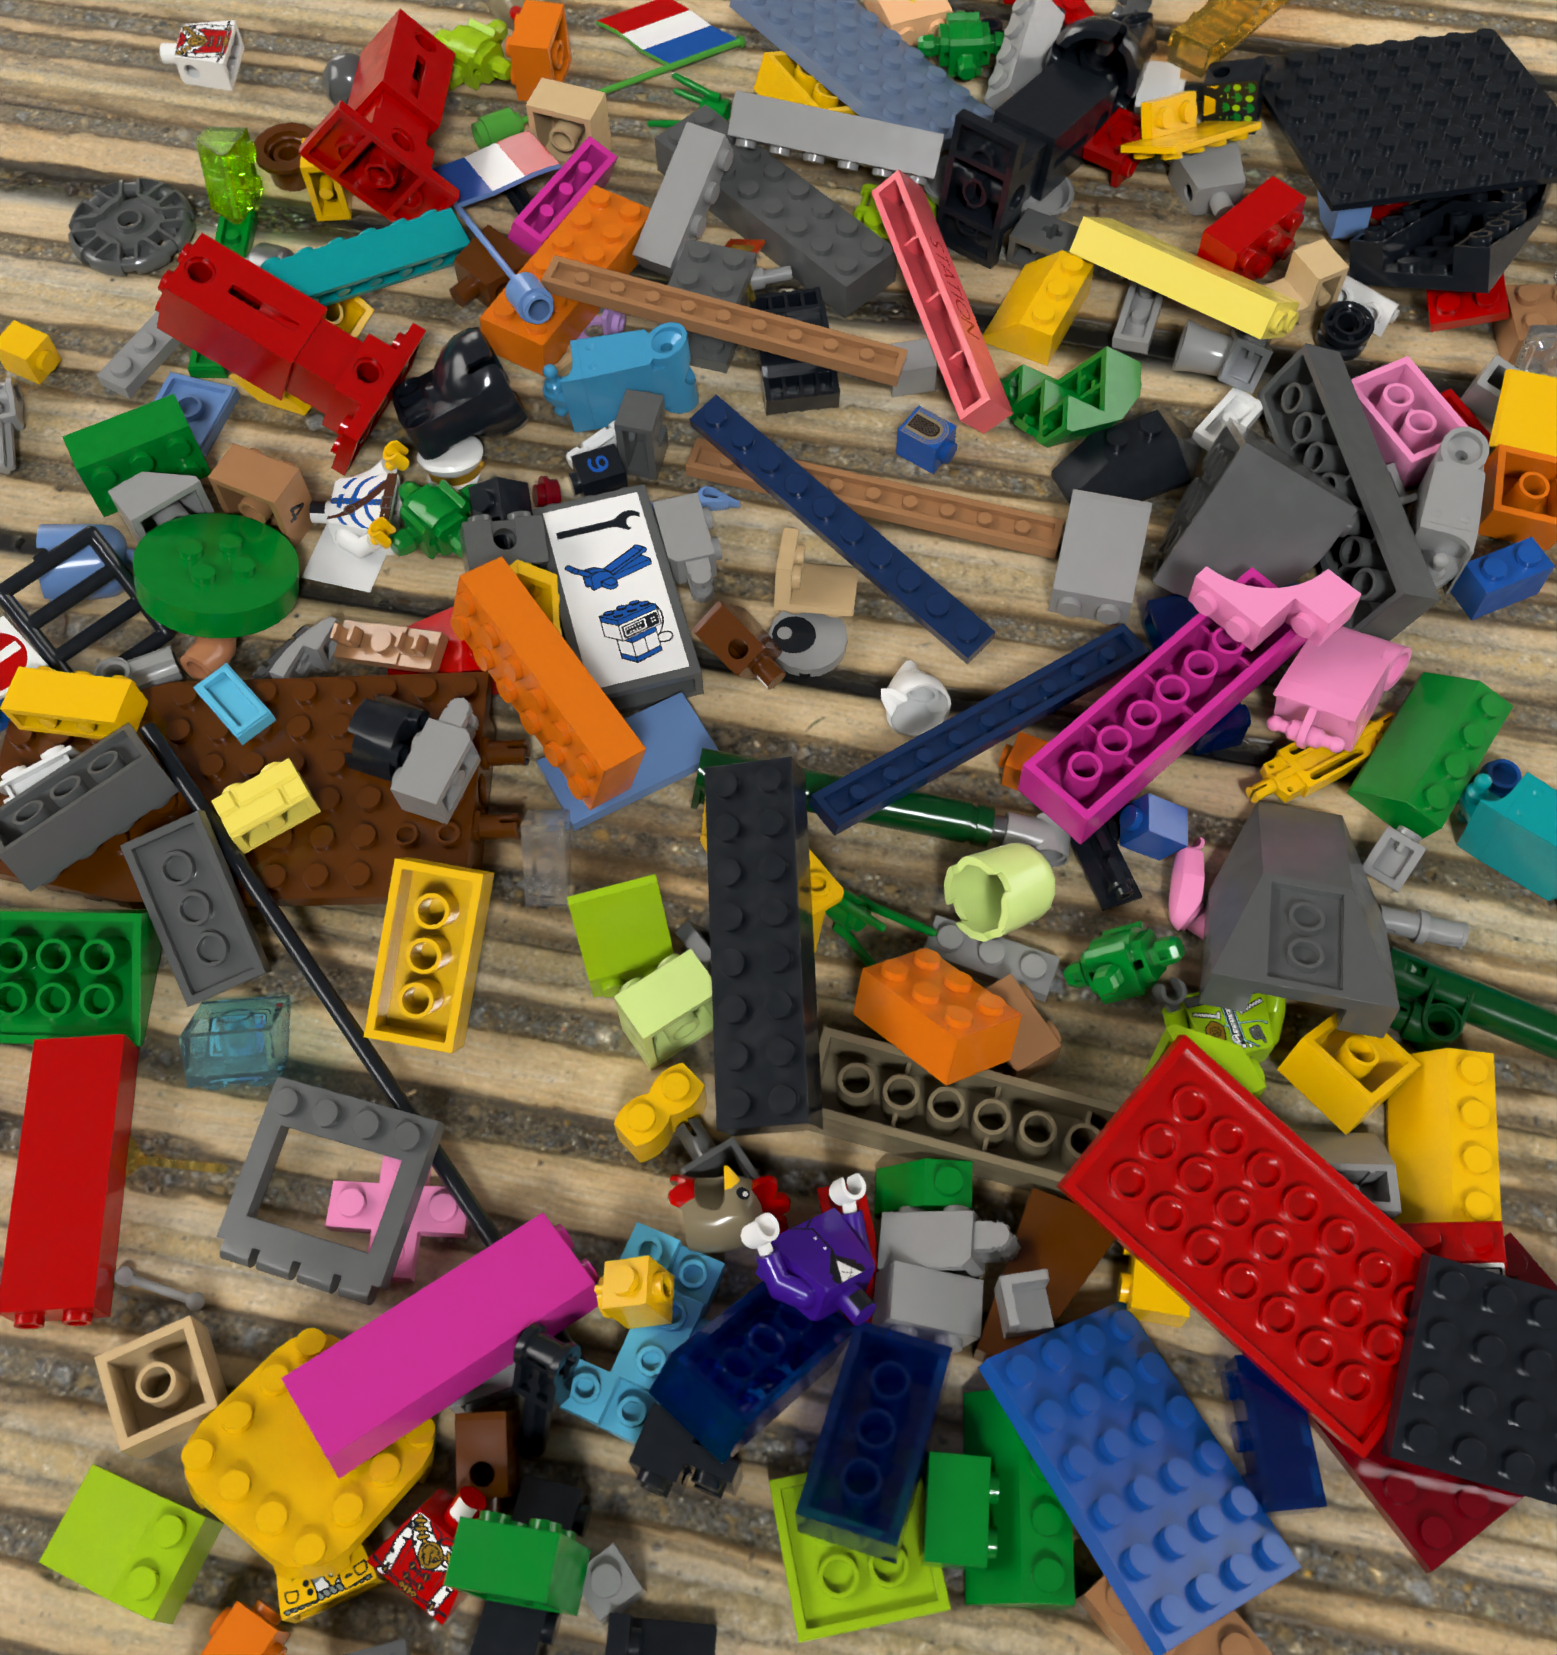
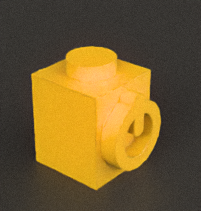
M649 1255L605 1261L604 1275L600 1277L598 1284L594 1287L597 1294L598 1307L605 1318H613L627 1329L672 1324L675 1281L673 1274Z

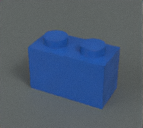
M1533 537L1469 561L1450 592L1472 621L1538 594L1555 566Z

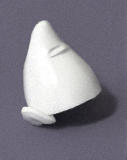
M906 661L895 674L889 686L881 689V701L886 709L887 721L896 733L917 737L947 720L951 707L948 691L936 677L920 671L914 661Z

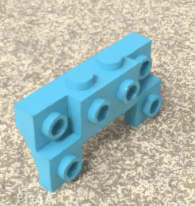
M639 1222L636 1223L620 1259L649 1255L675 1276L672 1324L629 1329L610 1372L580 1359L574 1371L570 1398L559 1407L634 1446L637 1443L653 1403L655 1402L666 1407L672 1393L680 1395L691 1370V1367L685 1364L692 1347L700 1349L706 1338L711 1321L705 1319L726 1271L725 1263L700 1252L690 1251L688 1247L681 1244V1240Z

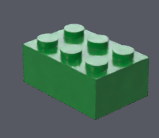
M175 394L168 395L62 436L76 471L103 517L118 512L107 491L140 472L196 476L199 480L208 477L211 473Z

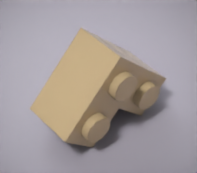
M1325 238L1298 247L1293 251L1285 277L1270 284H1263L1265 287L1300 302L1296 312H1299V318L1293 330L1289 334L1286 333L1282 338L1268 339L1270 345L1319 325L1328 307L1337 302L1350 267Z

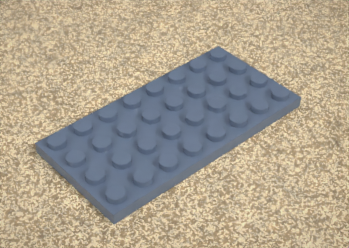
M857 0L730 1V8L860 117L944 134L942 151L950 149L955 117L962 109H966L993 122L994 112L989 106L977 101L970 95V91L967 88L955 83L947 76L945 70L934 66L924 57L920 50L907 44L895 30L888 29L879 21L876 14L864 9L857 3Z

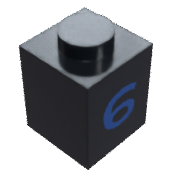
M615 444L571 456L574 472L568 473V478L575 496L579 494L582 497L598 495L628 487L626 470Z

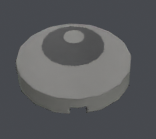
M782 611L773 620L769 631V636L782 650L781 655L775 662L789 674L797 676L801 673L810 674V677H815L834 670L843 660L848 644L846 626L841 618H833L825 614L804 612L801 614H791Z

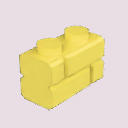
M290 758L282 762H272L266 765L259 775L244 783L229 785L223 790L222 795L212 800L229 836L243 854L321 812L304 779Z

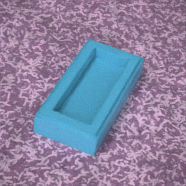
M227 663L193 687L202 700L242 745L276 721L269 709Z

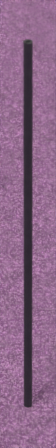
M151 722L142 726L140 729L141 735L192 811L206 812L225 860L392 1108L421 1116L370 1040L364 1037V1031L242 851L231 839L225 826L156 724ZM439 1143L431 1166L485 1246L489 1247L502 1239L503 1236ZM566 1329L553 1336L565 1344L574 1342ZM581 1353L580 1359L587 1362V1360Z

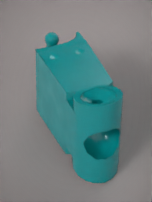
M1527 772L1507 796L1500 798L1488 789L1492 785L1491 777L1485 773L1478 774L1474 782L1466 786L1458 800L1460 809L1456 814L1457 820L1468 824L1457 846L1545 900L1557 899V790Z

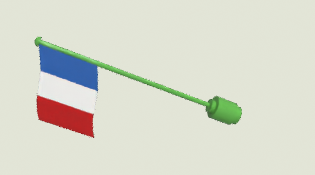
M654 0L597 20L596 25L619 35L642 54L665 66L598 89L597 91L608 94L737 46L742 49L746 44V40L742 35L734 37L710 25L686 6L674 0ZM506 107L478 117L477 122L471 124L472 134L478 148L481 150L502 139L524 132V124L529 123L528 115L521 117L518 112L513 113L511 108Z

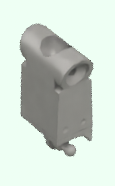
M1458 427L1452 429L1444 436L1417 488L1416 494L1419 500L1412 506L1409 523L1435 587L1440 589L1443 586L1447 595L1473 555L1479 531L1486 475L1483 470L1489 456V444L1486 437L1479 430L1472 427Z

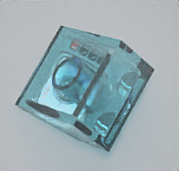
M290 995L202 1002L178 1038L187 1088L204 1087L206 1090H219L230 1084L249 1083L250 1086L260 1087L276 1081L277 1076L281 1077L288 1063Z

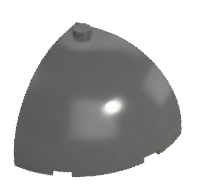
M1229 418L1203 460L1205 464L1202 471L1205 473L1202 478L1196 477L1190 482L1170 521L1159 547V551L1163 552L1165 556L1163 560L1158 558L1155 561L1152 582L1172 593L1189 598L1195 576L1205 567H1209L1232 581L1238 580L1253 567L1278 588L1285 587L1299 579L1317 564L1339 536L1343 538L1350 532L1356 522L1357 517L1354 514L1358 509L1342 492L1320 475L1234 419Z

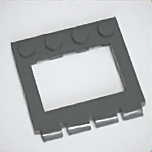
M277 1076L216 1236L224 1239L220 1249V1258L249 1268L256 1264L258 1271L290 1281L297 1276L296 1280L299 1284L331 1294L338 1288V1295L340 1297L366 1305L373 1304L379 1288L385 1290L389 1288L445 1124L437 1120ZM289 1128L402 1160L369 1253L256 1218Z

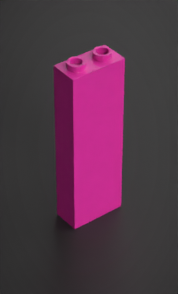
M544 1212L281 1378L339 1479L514 1363L513 1353L515 1346L523 1332L534 1322L543 1324L547 1329V1333L555 1336L598 1307L597 1294L594 1287L598 1284L599 1277L586 1258L579 1262L571 1250L575 1248L574 1243L562 1224L559 1223L554 1227Z

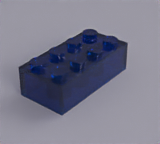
M762 1281L672 1351L648 1393L724 1465L835 1364L857 1328L838 1311L820 1321H812L797 1308L773 1299L768 1292L765 1282Z
M868 1322L858 1326L854 1325L795 1512L798 1532L897 1564L951 1371L952 1347Z

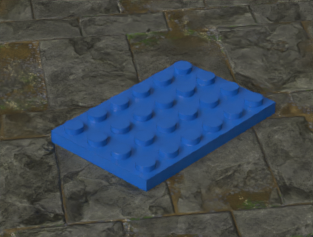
M1114 1303L987 1358L978 1367L1153 1655L1166 1654L1302 1568L1135 1316L1127 1311L1126 1303Z

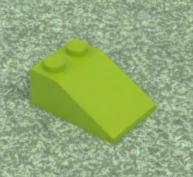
M656 874L566 897L593 998L598 996L605 998L614 997L619 994V990L625 983L637 977L643 979L657 970L658 965L665 958L674 954Z
M92 1464L39 1563L105 1599L147 1619L173 1625L224 1524Z

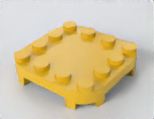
M317 1328L303 1330L297 1337L281 1345L199 1424L181 1453L191 1496L201 1510L206 1507L272 1564L275 1574L293 1583L294 1579L313 1580L331 1573L334 1578L350 1566V1556L417 1481L422 1484L425 1482L433 1469L436 1446L435 1423L431 1417L339 1479L281 1379L341 1341V1339L331 1334H324Z

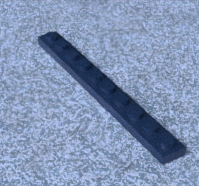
M717 394L690 418V424L694 430L966 664L972 661L994 639L995 631Z
M1123 623L811 794L808 805L835 836L1140 664L1147 658L1150 650Z

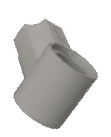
M171 645L127 661L120 657L106 658L95 667L93 672L94 676L112 678L114 675L128 677L136 683L139 690L184 679L181 665Z

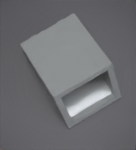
M1073 489L1048 609L1049 612L1060 613L1066 617L1097 620L1109 625L1127 624L1134 598L1152 503Z

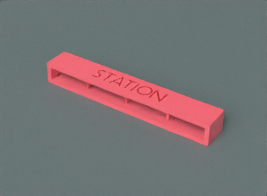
M897 170L871 193L958 417L963 423L985 434L1011 416L1013 410L923 187L900 170Z

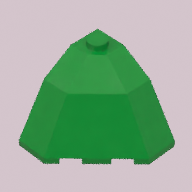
M1106 346L1058 380L1022 364L1000 380L1013 410V414L1008 418L1014 422L1013 424L1025 433L1032 435L1038 443L1047 448L1086 438L1092 433L1111 427L1121 421L1139 398L1142 385L1141 362Z

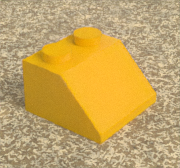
M1335 1012L1303 1036L1277 1070L1347 1135L1369 1117L1421 1064L1387 1033L1384 1038L1337 1030V1012Z

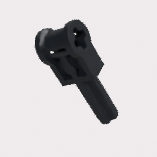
M534 1322L523 1332L513 1353V1361L516 1365L512 1390L525 1398L518 1444L520 1446V1454L526 1458L531 1455L540 1457L546 1451L552 1413L570 1398L574 1371L581 1356V1348L578 1344L574 1342L565 1344L548 1334L546 1327L539 1322Z

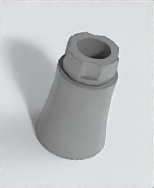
M1188 319L1178 344L1172 371L1195 372L1217 377L1234 343L1233 338Z

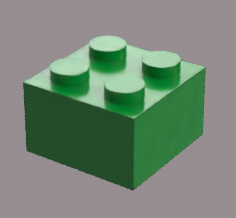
M487 1510L480 1511L479 1520L460 1517L443 1586L481 1600L578 1616L591 1549L576 1541V1532L561 1529L562 1525L559 1523L535 1518L530 1519L528 1527L527 1524L512 1521V1516Z

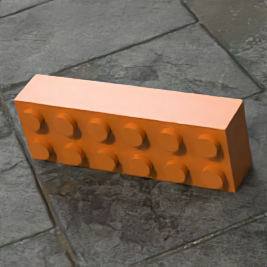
M593 185L518 273H532L541 282L553 256L556 255L629 275L639 263L632 254L651 208ZM505 287L479 318L481 331L497 356L544 376V366L558 363L567 352L570 341L576 340L600 311L601 307L551 294L553 298V313L551 317L542 324L528 323L519 316L507 300Z
M501 556L460 575L452 618L450 620L455 635L460 640L466 641L473 651L479 668L484 672L488 671L496 682L501 698L506 703L513 705L520 715V721L526 732L530 735H535L541 743L548 762L553 767H558L566 777L568 787L573 796L578 800H582L591 811L629 790L646 752L645 746L504 558Z

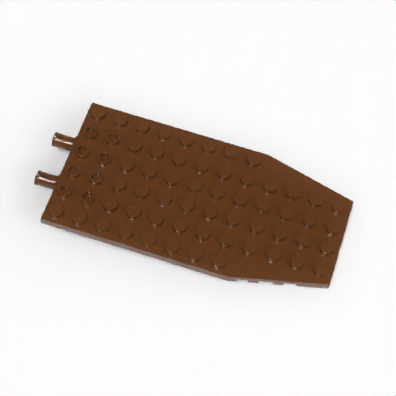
M488 672L243 680L276 719L275 722L244 745L237 740L197 694L193 687L201 681L170 682L140 690L149 702L138 727L137 734L155 756L141 735L140 729L147 723L153 722L156 724L220 820L221 818L212 800L222 795L223 790L229 785L244 783L259 775L266 765L272 762H282L290 758L301 774L321 812L244 854L278 906L387 904L395 858L411 857L482 870L485 840H521L522 832H518V830H523L520 812L488 814L493 766H527L530 761L529 758H526L530 757V747L527 739L496 740L497 732L489 717L493 679ZM381 693L425 707L430 712L429 718L439 720L444 708H447V704L450 703V700H454V698L464 697L468 703H471L472 714L477 716L480 725L478 730L475 731L476 735L472 741L481 761L448 824L402 810L390 790L392 782L348 768L345 753H352L355 735L347 732L348 726L355 711L364 699L375 700L378 698V694ZM9 721L0 754V782L3 781L1 776L8 770L21 765H25L27 768L41 761L40 755L50 748L58 745H64L65 747L71 745L82 753L101 740L19 730L12 721ZM415 736L410 737V739L407 742V744L410 747V751L411 744ZM179 791L171 797L165 806L157 810H151L136 820L128 831L120 835H114L99 845L91 856L83 860H77L62 870L53 882L41 886L55 892L63 893L67 891L80 894L86 899L102 902V900L116 902L119 906L125 908L146 909L120 845L193 813L192 809ZM0 793V807L4 805L3 800L7 799L9 795ZM0 859V879L23 884ZM227 863L245 907H257Z

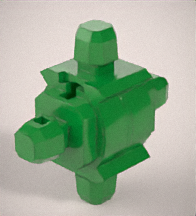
M955 11L954 13L946 14V24L938 25L937 37L931 34L917 38V49L924 54L925 58H933L934 55H937L939 67H946L949 78L960 77L963 80H972L974 77L981 76L982 66L989 65L990 53H993L994 56L998 54L1005 35L1004 32H994L993 35H990L989 23L981 22L980 12Z
M443 479L438 486L427 483L421 487L411 481H406L400 485L398 492L403 506H401L399 512L404 520L406 529L401 528L391 536V549L398 556L408 555L417 550L418 547L432 560H434L437 553H440L442 556H448L454 552L463 558L459 531L462 522H467V518L471 517L470 511L472 509L468 487L476 484L467 485L459 489L458 492Z
M1142 921L1102 931V936L1092 939L1089 947L1081 954V959L1071 962L1066 967L1064 977L1070 987L1081 988L1090 986L1092 992L1097 996L1099 995L1104 1004H1109L1145 995V989L1151 988L1156 984L1157 980L1167 969L1166 966L1177 963L1185 955V948L1179 937L1166 936L1157 938L1154 931L1147 929Z

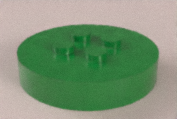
M201 513L179 517L167 521L148 532L138 543L134 551V587L139 604L154 620L180 633L196 637L220 639L255 634L283 620L292 611L298 599L299 559L295 548L280 532L251 518L224 513Z

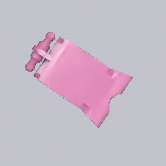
M1341 626L1319 647L1307 639L1273 692V696H1276L1273 716L1267 720L1268 729L1285 733L1287 739L1295 741L1296 747L1305 749L1307 746L1315 749L1322 746L1328 748L1333 753H1339L1343 749L1352 752L1380 702L1383 692L1391 689L1406 670L1411 658V648Z

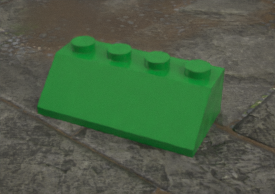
M1423 672L1407 694L1353 781L1347 794L1395 830L1399 825H1402L1421 836L1422 839L1440 830L1445 824L1512 710L1513 705L1479 680Z
M992 1390L963 1393V1454L991 1457V1471L999 1472L1000 1475L998 1504H990L989 1525L997 1526L998 1528L996 1559H988L987 1568L983 1572L964 1570L965 1606L1068 1610L1075 1606L1072 1521Z

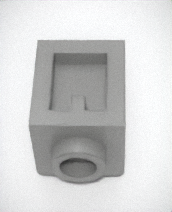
M1399 825L1396 830L1388 826L1362 865L1365 874L1398 893L1427 849L1419 844L1422 837L1402 825Z

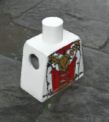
M236 20L185 24L181 28L177 43H161L160 57L163 64H176L180 77L186 84L233 91L245 47Z

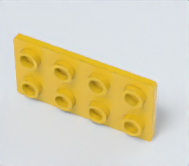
M1182 91L1141 102L1142 139L1122 144L1120 149L1121 153H1134V159H1148L1155 157V154H1161V160H1175L1183 158V152L1186 154L1204 152L1205 145L1206 147H1219L1227 145V140L1248 139V133L1261 129V122L1204 121L1196 124V91Z

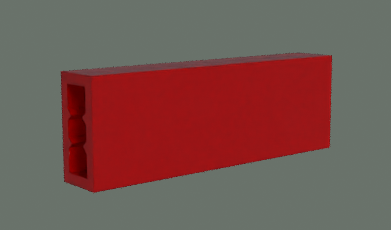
M125 1034L34 1040L0 1283V1315L14 1322L13 1327L26 1330L44 1328L45 1321L62 1320V1324L66 1326H89L92 1324L93 1318L111 1316L140 1050Z

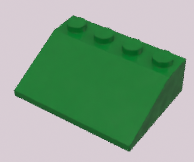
M0 907V1043L34 1044L35 1039L125 1034L136 1046L144 1045L161 954V942L148 911L130 909Z

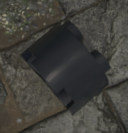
M381 693L378 694V698L375 700L364 699L355 711L348 726L347 732L355 734L352 753H345L348 768L392 782L395 771L403 766L410 753V747L407 744L408 740L422 731L430 712L425 707Z

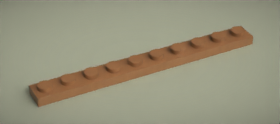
M556 255L553 256L541 280V283L550 294L661 324L668 322L679 323L687 331L895 387L898 385L907 360L908 350Z
M696 438L685 466L686 476L769 494L706 439ZM793 459L858 515L1051 559L1056 557L1065 522L1064 519Z

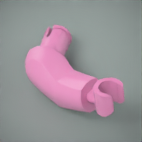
M1198 836L1193 846L1188 845V847L1174 853L1176 857L1171 875L1168 910L1170 922L1178 932L1180 929L1183 931L1188 929L1194 935L1204 940L1206 910L1203 908L1205 904L1202 903L1205 873L1204 852L1201 849L1204 847L1205 840Z

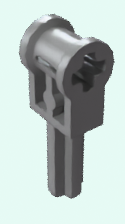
M7 377L5 382L0 383V473L4 475H10L12 470L16 469L14 431L24 429V400L15 377Z

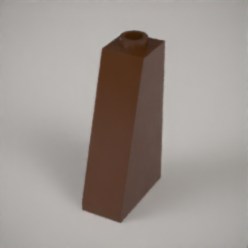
M1032 1188L1016 1232L1017 1241L1022 1249H1020L1017 1258L1006 1262L1001 1276L1048 1269L1050 1280L1046 1286V1291L1055 1326L1112 1246L1115 1239L1075 1203ZM994 1295L973 1359L983 1363L989 1357L1047 1332L1004 1339Z

